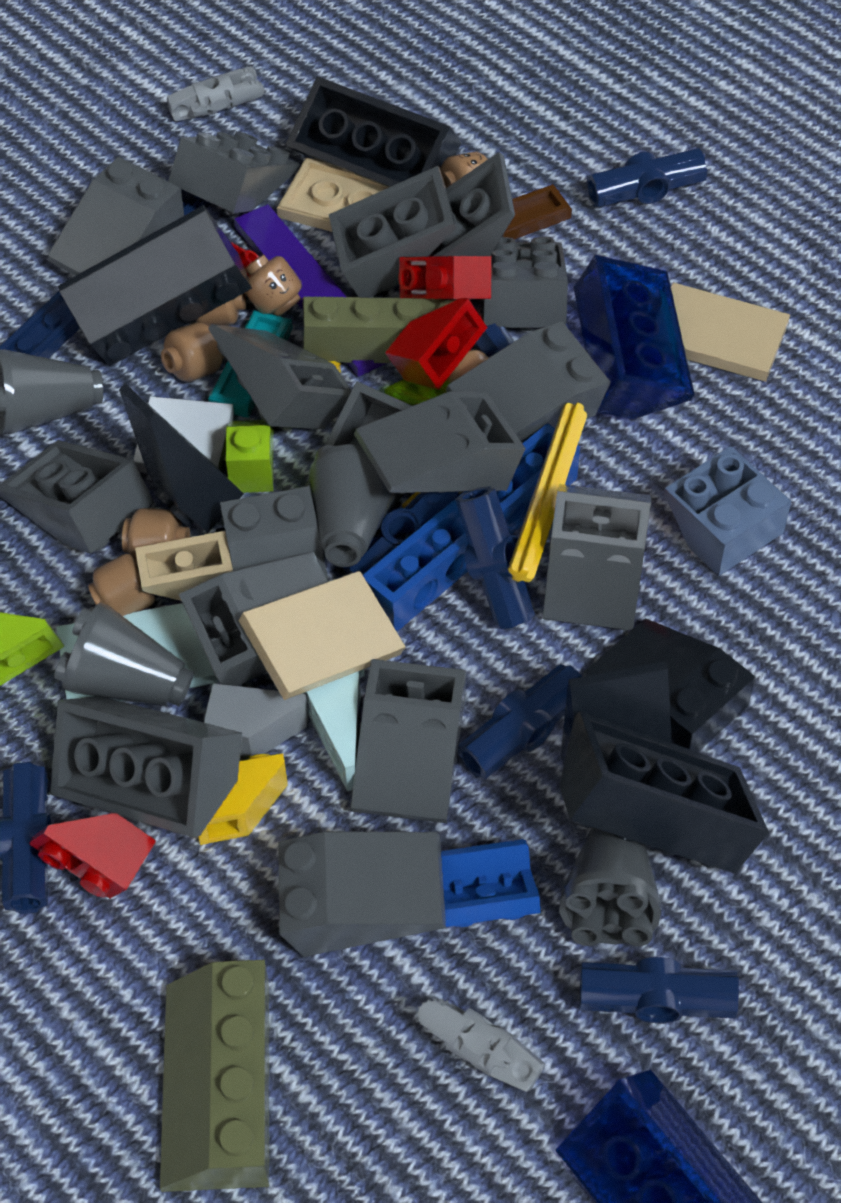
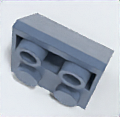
M732 446L673 482L664 490V495L689 549L718 577L784 533L792 502Z

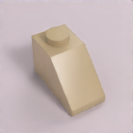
M225 531L135 548L143 592L181 601L180 593L216 576L233 571Z

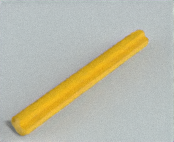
M566 403L561 410L508 567L509 573L512 574V579L516 582H530L535 577L554 519L557 490L560 484L565 485L587 418V413L584 411V406L581 403Z

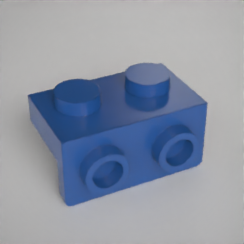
M520 839L441 851L446 927H468L477 922L497 919L516 920L525 915L541 913L540 896L530 869L529 847L526 840Z

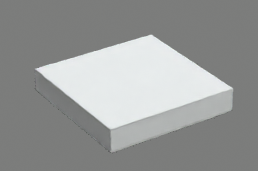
M150 397L148 404L221 471L226 451V427L230 421H233L234 417L233 404ZM137 444L133 460L139 472H147Z

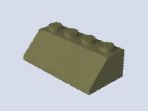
M303 297V349L327 361L352 363V360H374V363H392L385 352L410 321L457 299Z
M265 960L211 962L166 985L160 1168L161 1192L269 1187V980Z

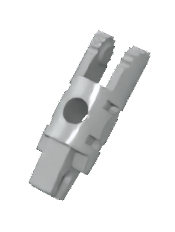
M247 66L193 83L182 90L168 95L167 103L173 120L176 122L200 116L204 117L262 97L265 94V89L259 80L255 81L257 74L254 68Z
M428 999L427 1002H422V1006H418L419 1011L416 1013L418 1014L417 1019L420 1020V1025H424V1029L428 1028L430 1033L445 1041L447 1050L468 1061L486 1075L525 1092L530 1091L535 1085L545 1063L516 1039L514 1035L492 1024L473 1009L469 1008L465 1012L454 1004L450 1005L449 1001H444V999H434L433 1001Z

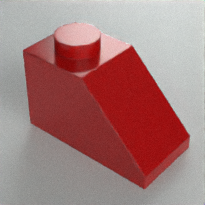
M462 297L410 321L385 354L405 381L439 390L488 327L470 300Z

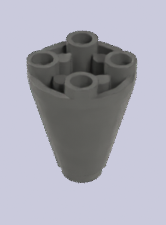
M0 349V434H12L91 409L93 404H102L103 380L100 370L91 371L87 366Z
M361 445L322 446L317 450L316 458L311 464L309 481L321 546L325 552L326 559L330 563L340 567H350L357 564L366 553L396 493H389Z
M100 602L95 608L91 607L89 610L83 608L80 611L72 630V634L78 636V639L71 654L63 653L54 673V678L63 682L62 688L76 694L166 707L169 703L178 707L181 706L194 676V672L186 669L185 663L106 604Z
M592 827L561 891L559 913L565 925L572 930V939L583 946H593L598 943L614 945L628 943L633 946H644L652 940L653 931L659 925L662 906L646 845L636 841L628 842L615 834Z

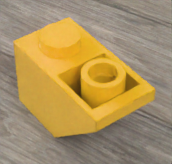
M283 753L276 755L257 754L247 760L239 761L238 781L202 834L198 836L200 845L249 836L288 786Z

